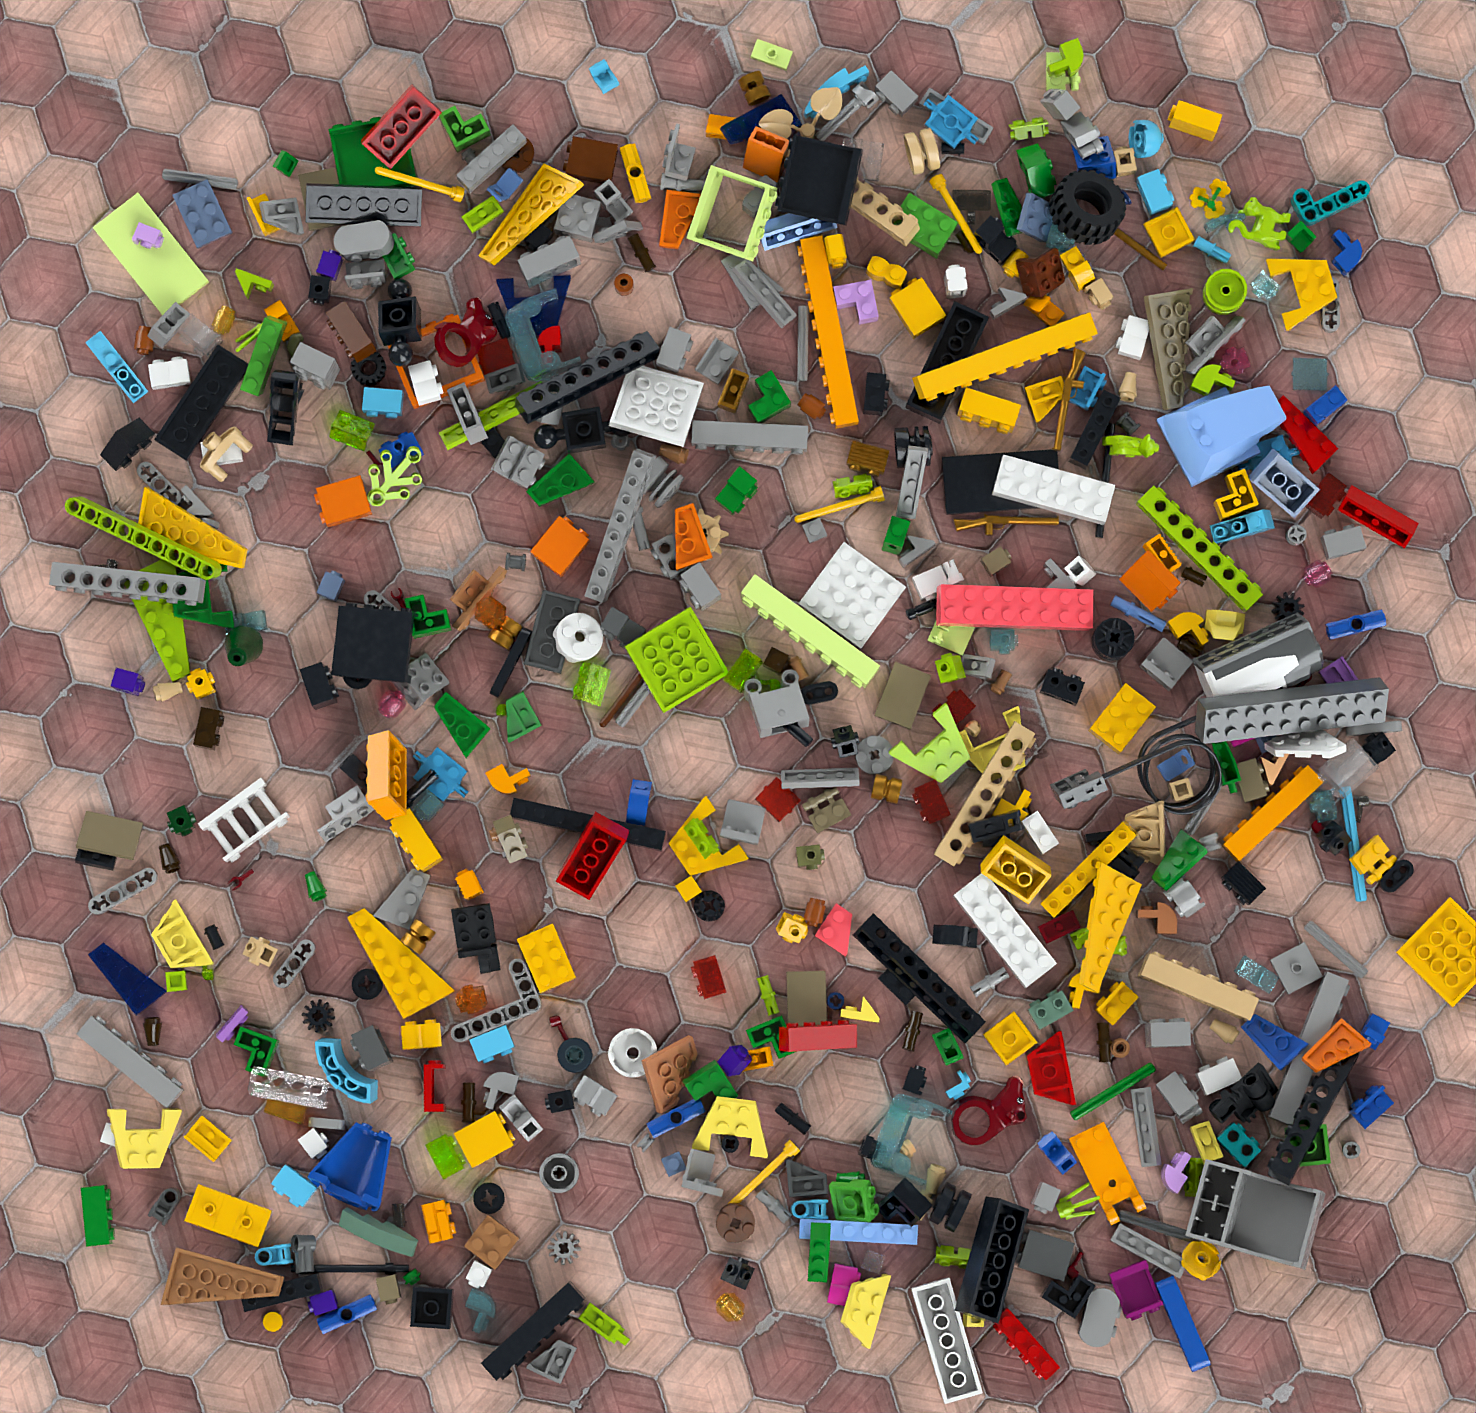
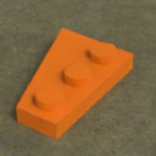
M674 190L666 191L659 247L679 249L692 223L701 194Z
M694 503L675 509L676 571L712 559L713 557Z
M1341 1018L1302 1057V1061L1317 1073L1370 1047L1371 1043Z

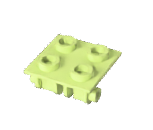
M935 622L927 641L963 656L975 627L936 626Z

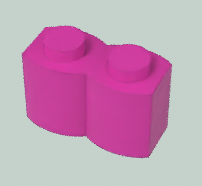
M834 1263L827 1303L845 1306L851 1283L860 1281L861 1273L857 1272V1267Z

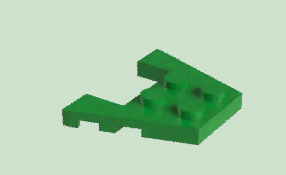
M220 564L222 568L221 573L228 572L227 565ZM208 566V573L212 574L213 570ZM188 571L177 574L178 576L200 578ZM206 580L203 603H196V606L185 605V601H178V604H173L174 617L229 629L234 628L232 611L212 613L208 580ZM185 586L180 588V595L185 594Z

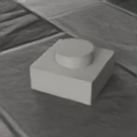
M820 518L802 525L809 544L827 537Z

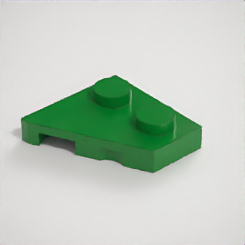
M524 691L506 700L507 741L509 743L542 726Z

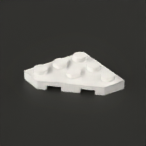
M1324 730L1284 734L1264 743L1265 750L1275 757H1284V754H1295V757L1311 758V754L1322 755V758H1332L1347 752L1346 744Z

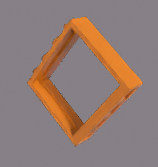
M450 314L438 323L432 321L426 324V327L421 329L422 337L436 332L437 330L434 327L439 323L454 322L461 324L459 315L454 316V314ZM476 357L471 361L476 373L442 386L444 393L440 394L441 398L449 396L448 389L464 382L466 387L469 388L485 381ZM396 366L413 409L424 406H419L403 367Z

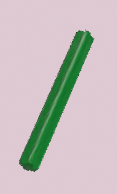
M1152 1063L1146 1064L1070 1112L1073 1120L1080 1119L1156 1071Z

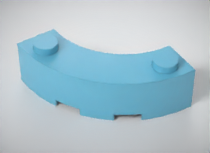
M321 1038L315 1041V1051L319 1066L322 1067L327 1080L335 1089H339L348 1095V1098L370 1104L378 1099V1080L367 1078L351 1067L344 1056L341 1039Z

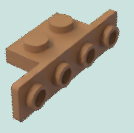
M499 566L488 580L473 569L449 599L463 610L462 614L452 625L454 629L461 631L469 625L471 617L481 610L482 603L492 596L493 589L505 579V574L507 573L505 568Z

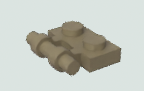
M836 787L823 790L822 794L815 798L811 797L807 799L806 803L802 804L805 811L813 809L814 813L808 816L817 834L851 816L842 798L837 801L834 800L833 796L839 793ZM828 800L830 805L820 810L818 804Z

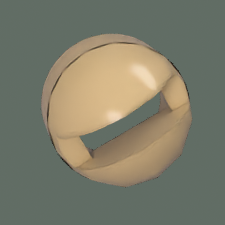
M972 720L964 726V730L972 737H976L980 733L981 725L976 720Z

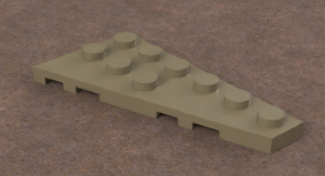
M1193 288L1143 296L1163 410L1183 407L1185 386L1183 383V372L1186 371L1184 359L1188 351V346L1185 342L1189 339L1190 324L1188 323V312H1191L1189 301Z

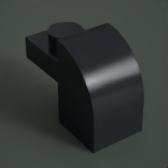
M934 924L932 944L977 948L978 929L966 926Z

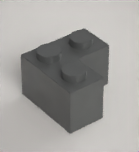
M613 607L600 626L603 636L610 641H613V639L619 641V646L622 648L646 632L644 627L630 620L629 616Z

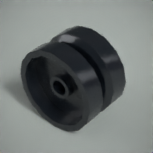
M946 1182L935 1200L929 1221L938 1225L946 1215L944 1228L954 1232L964 1215L972 1194L961 1190L956 1199H953L957 1190L956 1186Z

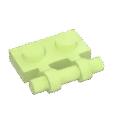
M1046 52V91L1049 89L1066 90V84H1071V91H1078L1079 83H1081L1079 71L1072 77H1066V74L1059 77L1054 75L1049 77L1047 72L1048 65L1063 59L1060 52Z

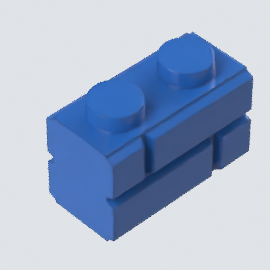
M1335 385L1307 407L1303 413L1317 426L1347 402V398Z

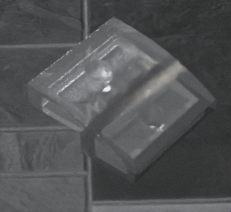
M844 138L843 146L863 150L858 172L859 180L878 182L884 144L867 142L862 139Z

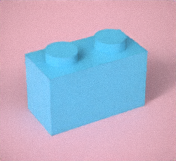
M1159 169L1137 177L1135 182L1150 216L1172 207L1174 201L1173 194L1170 190H1167L1165 185L1167 184L1166 177L1163 173H1160Z
M364 387L363 413H366V416L378 417V414L386 415V418L391 419L402 416L403 390Z
M507 1025L470 1039L478 1062L483 1061L484 1064L494 1060L493 1056L501 1053V1056L512 1053V1048L515 1047Z
M287 1164L283 1166L271 1183L274 1186L273 1190L281 1196L286 1194L290 1197L288 1201L297 1208L299 1205L304 1207L318 1189L312 1182Z

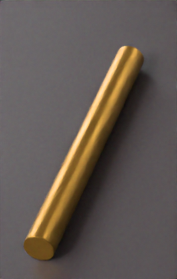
M1117 228L1114 233L1115 236L1162 271L1166 268L1167 264Z

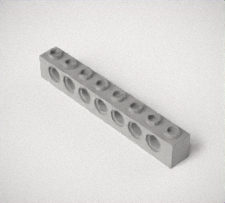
M640 449L634 450L584 595L585 597L601 603L608 600L656 458L654 454Z
M52 562L49 585L54 586L57 591L67 592L68 588L74 589L73 592L85 594L86 590L92 591L93 595L103 596L104 593H111L110 596L122 598V595H129L130 599L140 600L141 597H148V601L159 602V599H166L167 603L178 604V601H185V605L196 606V603H203L206 580L196 577ZM74 574L75 580L69 583L70 575ZM93 576L92 584L88 585L87 579ZM111 578L112 584L106 587V580ZM130 580V587L125 589L124 583ZM148 582L149 588L143 591V584ZM167 584V591L162 593L161 587ZM185 586V594L180 595V588Z

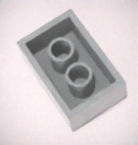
M561 236L555 240V243L541 245L537 248L538 251L533 253L526 252L518 259L519 268L529 288L581 265L580 256L570 236Z
M302 342L299 343L290 361L293 370L300 375L301 380L307 382L309 379L314 383V386L322 390L325 388L331 389L340 371L335 358Z
M1185 1018L1169 1019V1022H1165V1019L1149 1020L1148 1024H1145L1146 1048L1185 1047L1191 1045L1190 1022H1185Z

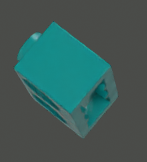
M1231 1122L1216 1139L1242 1167H1246L1262 1150L1259 1148L1260 1144L1255 1138H1249L1245 1134L1246 1129L1240 1123L1235 1124ZM1232 1130L1237 1133V1140L1234 1142L1228 1139V1133ZM1244 1145L1251 1147V1153L1248 1156L1242 1154V1147Z

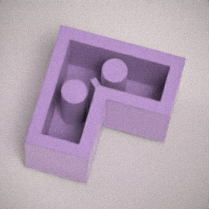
M871 280L833 287L837 310L855 306L859 325L878 321L879 316Z

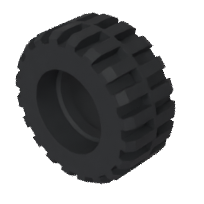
M1086 170L1073 171L1062 179L1053 193L1049 203L1050 216H1053L1052 221L1054 225L1058 226L1057 229L1061 233L1066 234L1065 237L1068 239L1072 238L1079 244L1084 242L1085 245H1092V243L1094 245L1100 244L1113 236L1124 219L1126 211L1125 198L1120 193L1121 189L1119 186H1116L1111 178H1106L1105 174H1098L1094 170H1089L1088 172ZM1076 199L1091 203L1100 215H1093L1084 211L1077 204Z

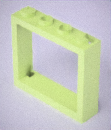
M711 165L687 239L753 261L758 254V245L760 239L764 236V228L771 216V207L777 198L778 188ZM723 176L765 190L744 252L703 238Z

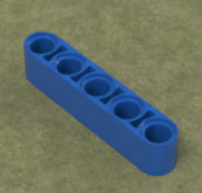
M1172 1275L1155 1282L1158 1294L1192 1373L1210 1366V1360L1174 1276Z

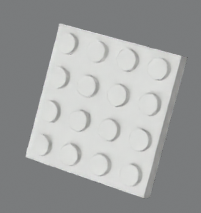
M641 366L625 375L609 426L684 447L704 383Z
M843 542L798 605L861 649L903 593L906 586Z

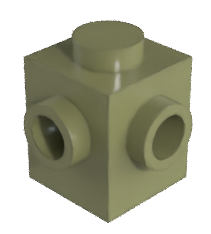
M820 845L796 847L798 867H806V870L818 869V865L822 864L821 861L825 860L824 849H820Z

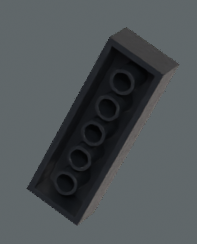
M954 301L921 374L972 356L989 317ZM914 386L905 408L940 424L955 391L946 395L943 392L938 393V398L927 401L926 398L919 399Z
M985 1197L954 1311L982 1321L999 1324L1029 1209L1001 1198Z
M569 1281L485 1358L481 1364L496 1381L499 1378L503 1381L512 1372L510 1368L514 1364L518 1367L527 1358L525 1354L528 1351L533 1353L542 1345L539 1341L542 1338L547 1340L556 1332L554 1327L558 1324L560 1326L565 1324L571 1318L569 1314L573 1310L576 1313L585 1305L583 1301L586 1298Z

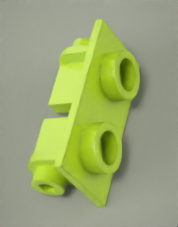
M1043 117L1032 118L1030 122H1024V120L1013 121V124L1008 125L1010 129H1013L1010 132V138L1015 139V141L1028 139V131H1031L1032 138L1045 137V134H1049L1048 126L1045 127V125L1049 123L1046 119L1043 120Z
M871 475L853 476L854 482L851 483L849 477L837 478L836 481H832L835 498H846L856 494L863 495L872 491Z
M692 818L684 827V830L704 859H707L712 853L715 854L719 851V845L712 835L708 837L705 835L709 831L703 824V821L698 818Z
M1191 1157L1185 1166L1186 1176L1188 1177L1184 1183L1186 1197H1196L1200 1182L1198 1176L1202 1175L1204 1167L1202 1158Z
M937 1246L934 1263H939V1265L945 1267L955 1265L966 1269L971 1249L958 1247V1253L954 1254L953 1246Z

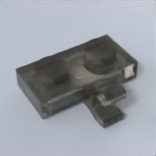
M952 190V199L958 209L967 210L968 225H975V211L991 210V190Z

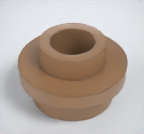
M1118 1038L1110 1045V1051L1115 1057L1123 1058L1128 1055L1130 1045L1125 1039ZM1121 1044L1123 1046L1122 1052L1117 1051V1045Z

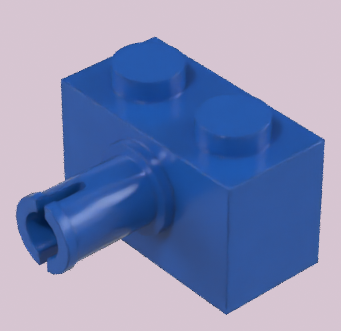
M413 432L400 434L397 440L383 443L381 449L378 450L379 453L383 450L391 452L392 472L406 457V450L409 447H418L421 451V456L424 455ZM416 451L410 452V455L415 456L417 454ZM384 454L382 457L388 459L390 456L389 454Z

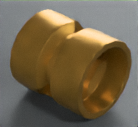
M761 71L751 72L738 80L742 91L746 92L745 99L749 106L760 104L771 97L768 87L763 85L765 80Z
M501 614L496 622L497 628H492L487 637L509 650L514 642L513 637L518 636L523 627L506 615Z
M876 774L871 798L877 800L886 798L887 802L897 804L903 780L897 778L888 780L887 776Z
M415 919L410 926L411 931L406 932L400 941L421 955L426 948V941L430 942L436 932L418 919Z

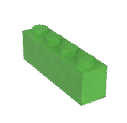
M270 315L264 318L240 390L255 396L263 394L287 325L286 321Z

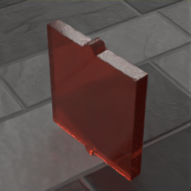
M505 337L481 346L477 353L479 358L478 364L481 365L484 375L515 364L514 351L510 348L508 338Z
M778 777L768 786H764V790L755 798L778 822L788 813L791 814L792 809L801 801L790 789H782V783Z

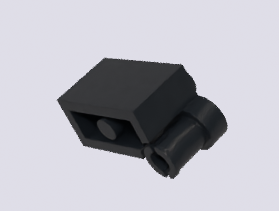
M1126 846L1109 867L1134 880L1140 873L1138 869L1145 859L1140 855L1137 856Z

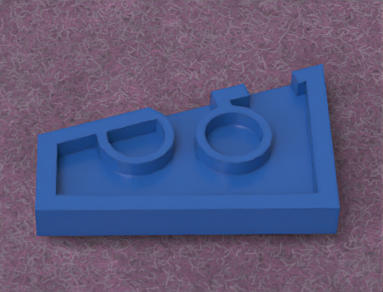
M1256 1014L1252 1016L1250 1021L1245 1022L1241 1026L1279 1070L1286 1067L1309 1045V1043Z

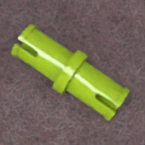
M765 975L756 978L762 993L760 997L764 1000L768 1016L779 1013L780 1011L774 996L776 993L772 990L769 976Z

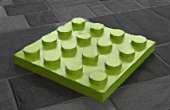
M688 607L624 646L662 713H665L729 674L691 607Z

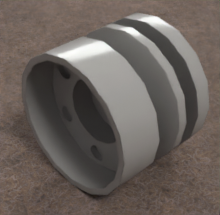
M660 456L654 461L644 494L650 490L652 491L649 497L650 502L659 497L655 502L657 508H660L677 493L684 480L681 474L673 479L677 473L675 469L669 474L665 473L669 464Z

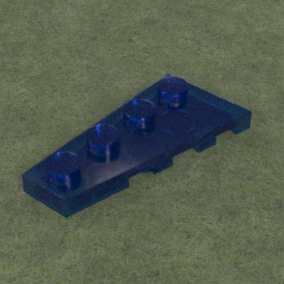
M780 94L726 123L720 130L730 145L748 141L755 126L761 128L759 126L761 118L777 109L787 110L793 115L791 125L801 128L802 123L783 95Z
M104 942L88 954L136 1016L167 993L164 988L160 987L151 978L138 970V968L126 961Z

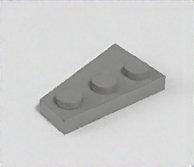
M731 254L721 260V263L752 310L761 304L732 271L744 258ZM756 267L778 294L784 291L780 285Z

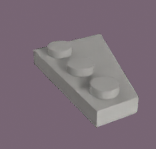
M412 868L373 916L410 930L431 875Z

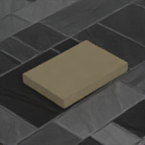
M336 167L298 175L305 211L306 183L339 184ZM308 223L309 231L344 225Z
M895 661L874 716L911 729L931 675Z
M86 811L76 848L134 860L143 823Z
M826 971L786 972L788 1023H798V1026H803V1022H815V1025H820L821 1021H827Z

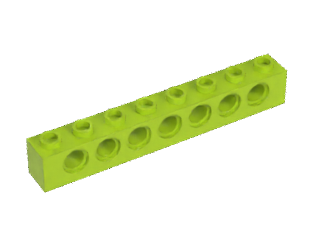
M1151 487L1137 501L1136 505L1245 613L1263 595L1260 586L1255 582L1252 584L1247 579L1248 575L1242 569L1238 570L1233 565L1235 562L1228 555L1224 556L1220 552L1221 548L1214 541L1211 543L1206 538L1207 534L1201 528L1197 529L1192 524L1194 521L1187 514L1183 515L1179 511L1180 507L1173 500L1170 502L1165 497L1166 493L1160 487ZM1155 503H1162L1165 507L1164 511H1157ZM1175 516L1178 519V524L1171 525L1168 518ZM1189 530L1192 537L1190 539L1184 538L1182 531ZM1196 544H1203L1205 552H1198ZM1216 557L1219 560V565L1212 566L1209 559ZM1230 571L1233 578L1231 580L1225 579L1223 572ZM1237 585H1244L1246 587V593H1239L1237 591Z

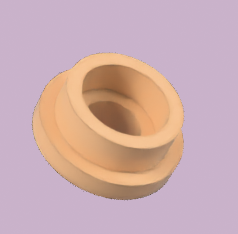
M906 1139L899 1142L898 1149L902 1156L913 1157L916 1149L911 1141Z

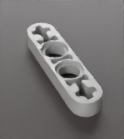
M152 868L142 869L93 897L88 903L89 910L96 915L105 913L154 885L158 880L157 872ZM146 872L150 874L153 873V876L151 877L152 881H143L142 883L144 884V886L141 887V884L136 879V877L139 876L140 879H143L146 877ZM129 881H135L137 884V888L133 892H129L126 888ZM114 890L120 894V898L116 902L111 901L109 898L110 893ZM103 896H105L107 902L110 904L108 907L106 903L101 905L100 911L98 909H93V907L95 906V901L99 903L104 901V899L102 898Z

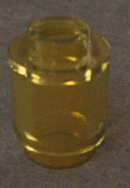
M222 305L217 310L211 324L214 328L213 331L220 335L229 333L236 317V311Z

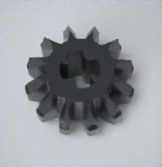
M1284 592L1283 598L1278 595L1276 597L1278 602L1272 603V606L1276 607V609L1271 611L1273 614L1278 613L1275 620H1278L1280 617L1284 619L1297 612L1303 616L1304 612L1299 609L1305 606L1304 604H1298L1301 598L1298 597L1295 600V593H1291L1290 597H1288L1287 592ZM1290 605L1292 609H1290V611L1285 612V606Z
M321 999L318 1000L317 1006L313 1000L310 1001L312 1008L305 1005L304 1008L309 1012L302 1013V1016L308 1017V1019L303 1021V1024L310 1022L308 1030H311L315 1025L316 1033L319 1032L320 1026L324 1032L327 1031L325 1024L332 1027L333 1024L328 1020L335 1019V1016L329 1015V1013L334 1011V1008L326 1010L329 1003L326 1002L322 1007ZM320 1010V1014H323V1018H320L317 1022V1018H314V1014H317Z

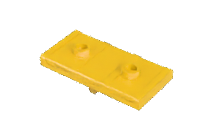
M198 1184L184 1221L259 1248L272 1210Z

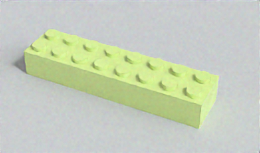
M754 574L742 590L741 598L743 604L749 608H752V606L756 608L758 615L765 620L771 619L773 625L780 631L784 629L789 632V637L797 643L798 641L804 643V648L810 653L814 654L816 652L819 654L822 662L828 666L830 663L836 667L835 671L841 676H849L851 683L856 687L861 688L862 686L866 688L878 672L879 664L756 574Z

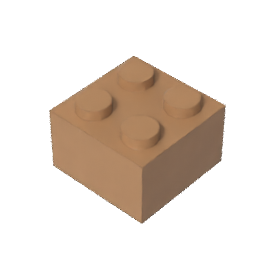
M488 1214L464 1247L496 1270L520 1237Z

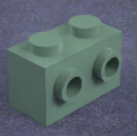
M1055 989L1046 994L1047 999L1043 1001L1037 999L1029 1004L1031 1008L1027 1009L1038 1030L1074 1011L1062 990L1057 992Z

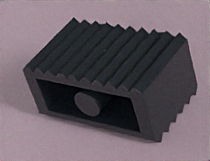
M1239 861L1221 877V880H1223L1221 884L1228 891L1232 889L1237 894L1235 898L1242 905L1245 903L1250 905L1266 889Z

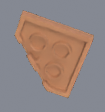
M688 1035L641 1060L656 1111L660 1114L675 1107L680 1099L678 1095L682 1086H685L682 1080L689 1077L691 1063L695 1061L698 1055L692 1036Z

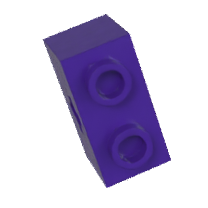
M116 667L111 687L117 691L139 696V693H142L144 690L145 681H143L144 678L138 673Z

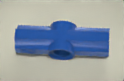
M1381 609L1325 624L1329 640L1386 626L1385 614ZM1352 620H1357L1360 623V629L1356 630L1352 627Z
M700 1098L696 1101L692 1099L646 1124L653 1138H656L705 1113L706 1110ZM673 1112H679L682 1115V1120L679 1123L671 1121V1114Z
M369 1294L316 1320L320 1330L325 1334L378 1309L372 1295ZM344 1309L351 1310V1319L346 1320L342 1317Z

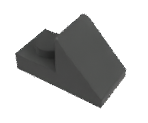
M520 363L484 375L490 394L513 390L516 388V385L526 382Z

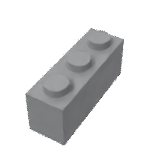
M465 382L448 389L447 392L470 445L488 438Z

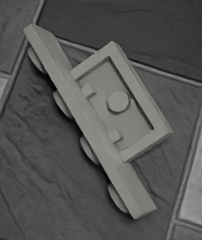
M1210 316L1185 342L1196 355L1193 361L1186 367V372L1190 374L1198 373L1203 368V365L1216 355V351L1228 343L1232 334L1242 328V324L1246 321L1244 317L1235 316L1223 327L1214 316Z
M357 785L325 806L333 820L317 831L323 840L327 842L375 809L367 803L366 797Z

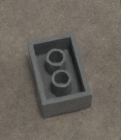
M371 1025L351 1035L353 1039L350 1040L354 1051H358L361 1056L358 1060L362 1069L373 1072L394 1062L378 1026Z

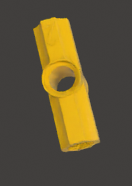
M627 144L620 147V153L635 203H643L650 200L651 195L636 144ZM633 170L640 171L638 177H632L630 173Z

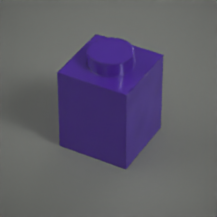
M323 250L316 270L317 275L330 277L332 281L336 282L343 263L340 253L334 250H329V252Z
M736 1045L730 1046L717 1063L729 1077L740 1075L753 1059L745 1047Z
M334 1289L310 1296V1301L307 1302L310 1312H314L315 1316L339 1308Z

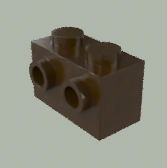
M201 707L193 742L194 746L215 751L216 746H219L220 742L219 729L224 724L223 712Z

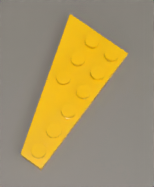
M544 163L478 256L495 266L583 187L584 184Z
M144 487L138 524L220 564L241 569L245 567L247 548L149 487ZM142 533L141 540L145 542V535ZM158 542V549L161 550L162 544L161 542Z
M1096 861L1095 868H1098L1097 877L1093 881L1095 891L1094 897L1090 902L1087 923L1089 933L1088 940H1085L1084 944L1086 955L1085 959L1082 960L1079 984L1098 992L1142 884L1104 863Z
M365 908L347 917L403 1020L455 992L454 989Z

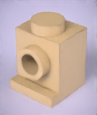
M1127 146L1116 148V151L1113 152L1116 160V178L1134 175L1137 168L1133 148H1127ZM1120 160H1126L1127 164L1122 165Z
M1102 278L1084 289L1085 294H1090L1088 297L1091 303L1097 305L1101 310L1111 305L1113 295Z
M1189 778L1171 782L1167 785L1171 799H1174L1175 802L1194 796Z

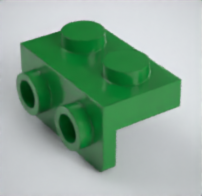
M393 233L394 246L391 252L383 256L393 278L400 279L416 270L413 265L415 259L411 252H406L405 247H407V244L403 237H398L396 233Z

